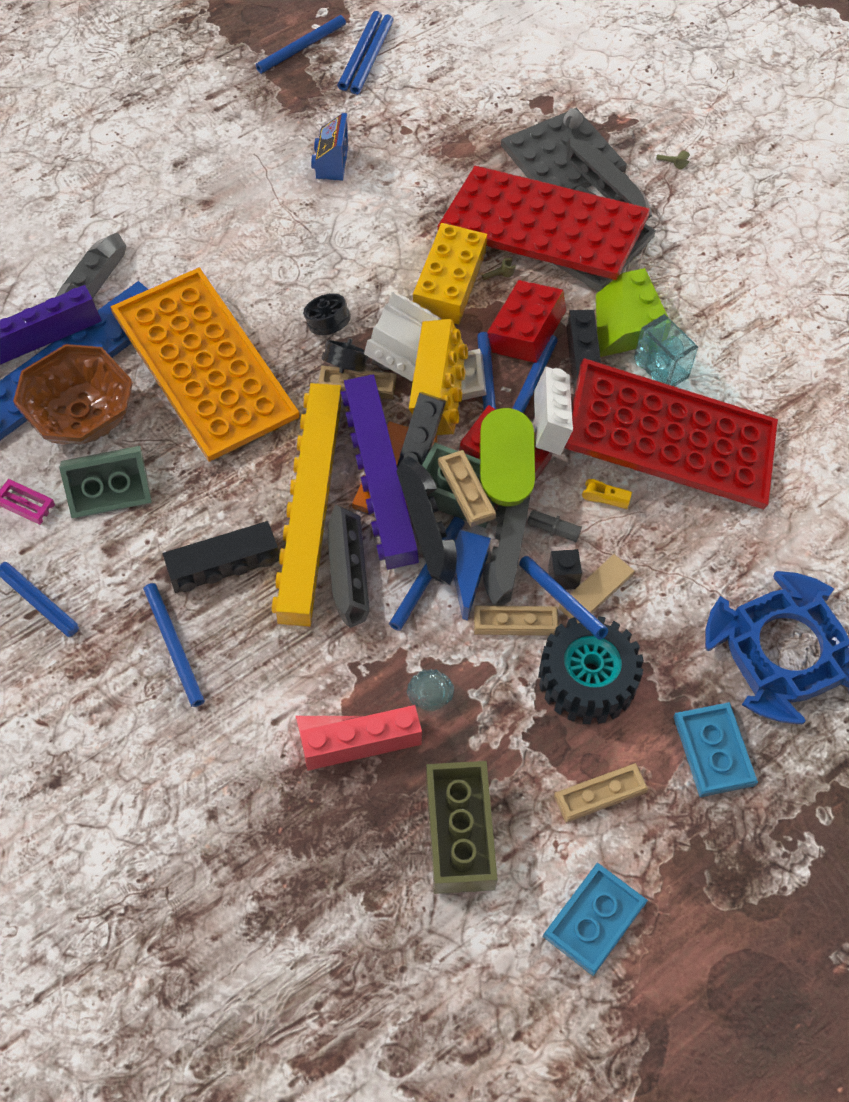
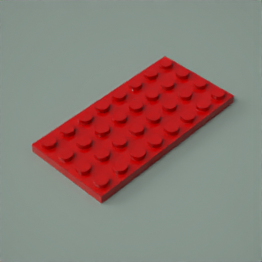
M475 165L437 227L439 230L441 223L485 233L487 234L486 246L617 280L649 217L650 208Z
M583 359L572 405L573 431L564 447L565 449L763 510L768 506L778 419L592 360Z

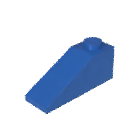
M459 530L457 539H451L455 542L457 552L454 582L462 619L468 621L483 574V568L489 555L491 538Z

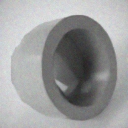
M573 108L569 109L563 118L565 127L569 126V129H576L583 122L582 114Z

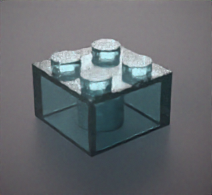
M663 314L641 328L634 360L653 380L675 387L689 378L698 346L673 321Z

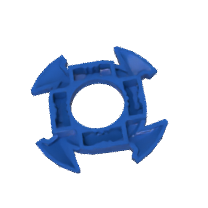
M776 571L773 578L782 590L772 591L737 607L736 611L729 607L728 600L721 596L718 598L710 611L705 628V648L707 651H711L728 640L732 657L755 696H747L742 706L774 721L802 725L806 721L805 718L790 702L794 703L811 699L840 685H844L849 689V638L845 629L825 602L834 591L833 587L803 574ZM779 618H789L802 622L814 632L819 641V660L810 668L798 671L787 670L777 666L767 658L761 648L760 631L762 627L768 622Z

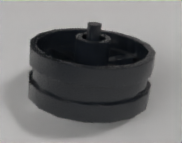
M336 293L324 294L314 298L305 306L303 311L311 333L316 335L333 334L347 326L351 320V313L345 298Z
M348 338L347 342L326 340L325 352H323L321 359L339 367V373L344 374V370L365 372L366 362L369 357L364 354L365 349L352 344L353 339Z

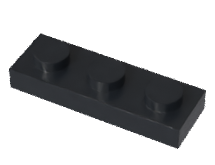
M424 392L419 393L397 468L407 456L423 465L432 448L447 400Z

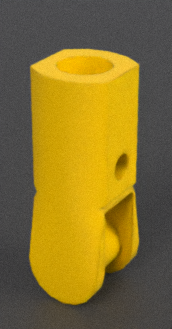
M596 479L586 480L585 486L587 488L582 492V497L585 500L628 509L632 491L610 486Z

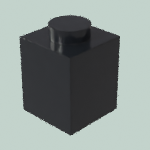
M579 549L551 551L548 564L549 575L565 590L576 589L580 585L582 568Z

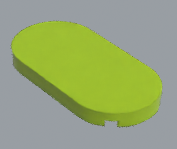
M500 408L490 412L484 418L480 430V483L485 493L491 498V501L501 506H516L522 503L523 500L530 496L535 484L534 428L525 414L511 408Z

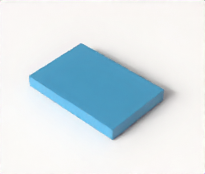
M730 702L674 714L673 718L699 797L757 785L758 781Z
M597 862L542 937L594 976L648 900Z

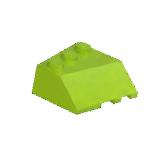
M645 268L621 273L617 280L611 281L596 293V320L600 357L667 342L671 322Z

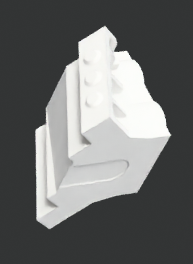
M395 291L391 292L389 302L385 304L382 315L373 328L371 339L367 340L364 354L372 358V364L377 365L380 369H391L413 381L422 321L441 320V318L431 313L428 309L422 308L419 304L410 301L409 298Z

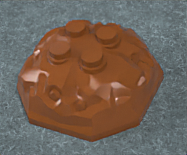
M65 344L21 371L13 402L43 439L56 444L80 445L97 441L101 436L108 435L112 429L120 424L126 415L133 383L132 379L102 347Z

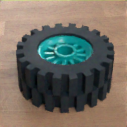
M598 616V620L608 628V634L605 638L597 639L581 623H577L574 617L568 620L566 628L562 623L556 627L554 635H549L546 646L543 649L538 678H541L539 683L541 692L546 691L544 699L548 704L556 702L555 712L559 715L564 710L569 712L567 719L575 722L576 716L583 717L582 724L588 725L591 724L592 718H597L598 724L606 723L608 714L612 720L619 717L621 710L626 711L630 706L643 675L641 667L644 660L643 654L638 655L640 649L638 642L630 643L632 634L627 629L623 633L619 632V623L613 621L611 626L604 624L605 617ZM593 664L597 667V669L591 670L588 669L585 665Z

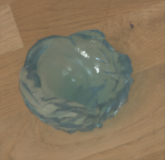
M423 669L411 678L407 688V695L410 702L416 707L427 711H435L451 701L455 689L450 678L444 673L439 672L437 669Z

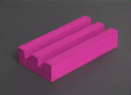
M8 479L0 489V507L39 525L43 522V516L47 517L49 514V508L53 509L55 506L52 498L11 479ZM11 489V490H13V491H15V492H17V493H19V494H22V495H24V496H26V497H28V498H30V499H32V500H34V501H37V502H39V503H41V504H43V505H42V507H40V506H38V505H36V504H34V503L28 501L27 499H25V498H23V497H21V496H17V495H15V494H12V493H10V492H8V491Z

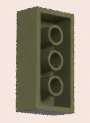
M487 761L426 764L434 894L495 890L498 878Z

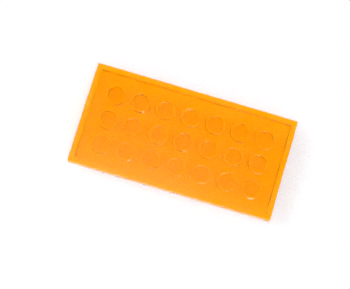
M200 267L110 306L112 314L208 462L299 418L298 409Z

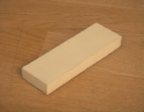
M321 366L318 384L341 385V391H345L344 380L374 374L380 398L393 399L396 384V374L344 370L343 374L339 373V367Z
M461 450L438 458V464L470 527L496 519V512L464 451Z
M613 554L580 584L571 595L592 614L633 576L634 570ZM559 604L558 609L560 611H562L568 618H574V616H572L561 604Z
M474 605V635L549 636L550 634L554 635L555 629L558 626V608L554 606Z
M636 763L555 792L554 798L565 823L645 794L648 788Z

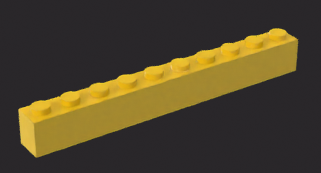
M310 383L309 393L304 394L303 406L307 409L306 414H301L300 429H303V435H298L297 451H300V455L294 458L293 471L297 474L296 479H291L290 495H293V501L287 504L286 515L290 520L289 525H284L283 541H286V547L280 549L279 564L283 566L282 572H277L276 589H279L278 597H273L272 613H276L278 624L311 627L342 404L341 385Z

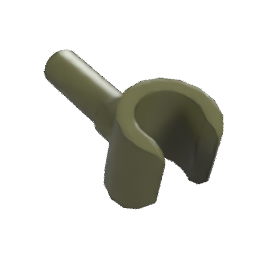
M681 151L678 156L657 154L656 160L674 163L676 168L683 169L690 162L687 160L690 154L687 151Z
M512 258L503 259L500 268L482 274L483 280L497 275L511 277L516 268V265L511 266Z

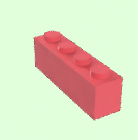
M415 705L368 716H296L307 771L422 745V729Z

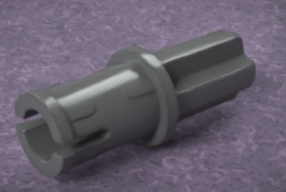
M532 510L528 518L530 526L550 532V536L555 534L572 540L575 543L582 529V526L561 520L558 515L555 518L536 510Z

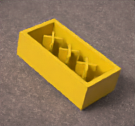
M441 223L414 289L413 302L419 304L424 309H428L431 313L440 317L441 320L452 319L454 324L459 325L486 254L487 234Z
M452 319L422 321L409 402V410L413 415L420 392L447 400L436 435L454 434L455 425L459 423L458 404L462 401L461 382L465 379L464 361L468 358L467 344L463 343L460 330L456 329Z

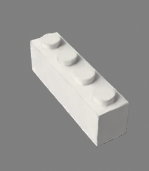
M545 367L534 390L535 447L561 455L573 431L570 375L558 368Z

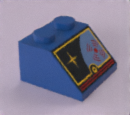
M341 113L320 129L319 138H315L314 151L316 155L312 154L311 168L315 169L316 179L343 181L349 148L347 113Z

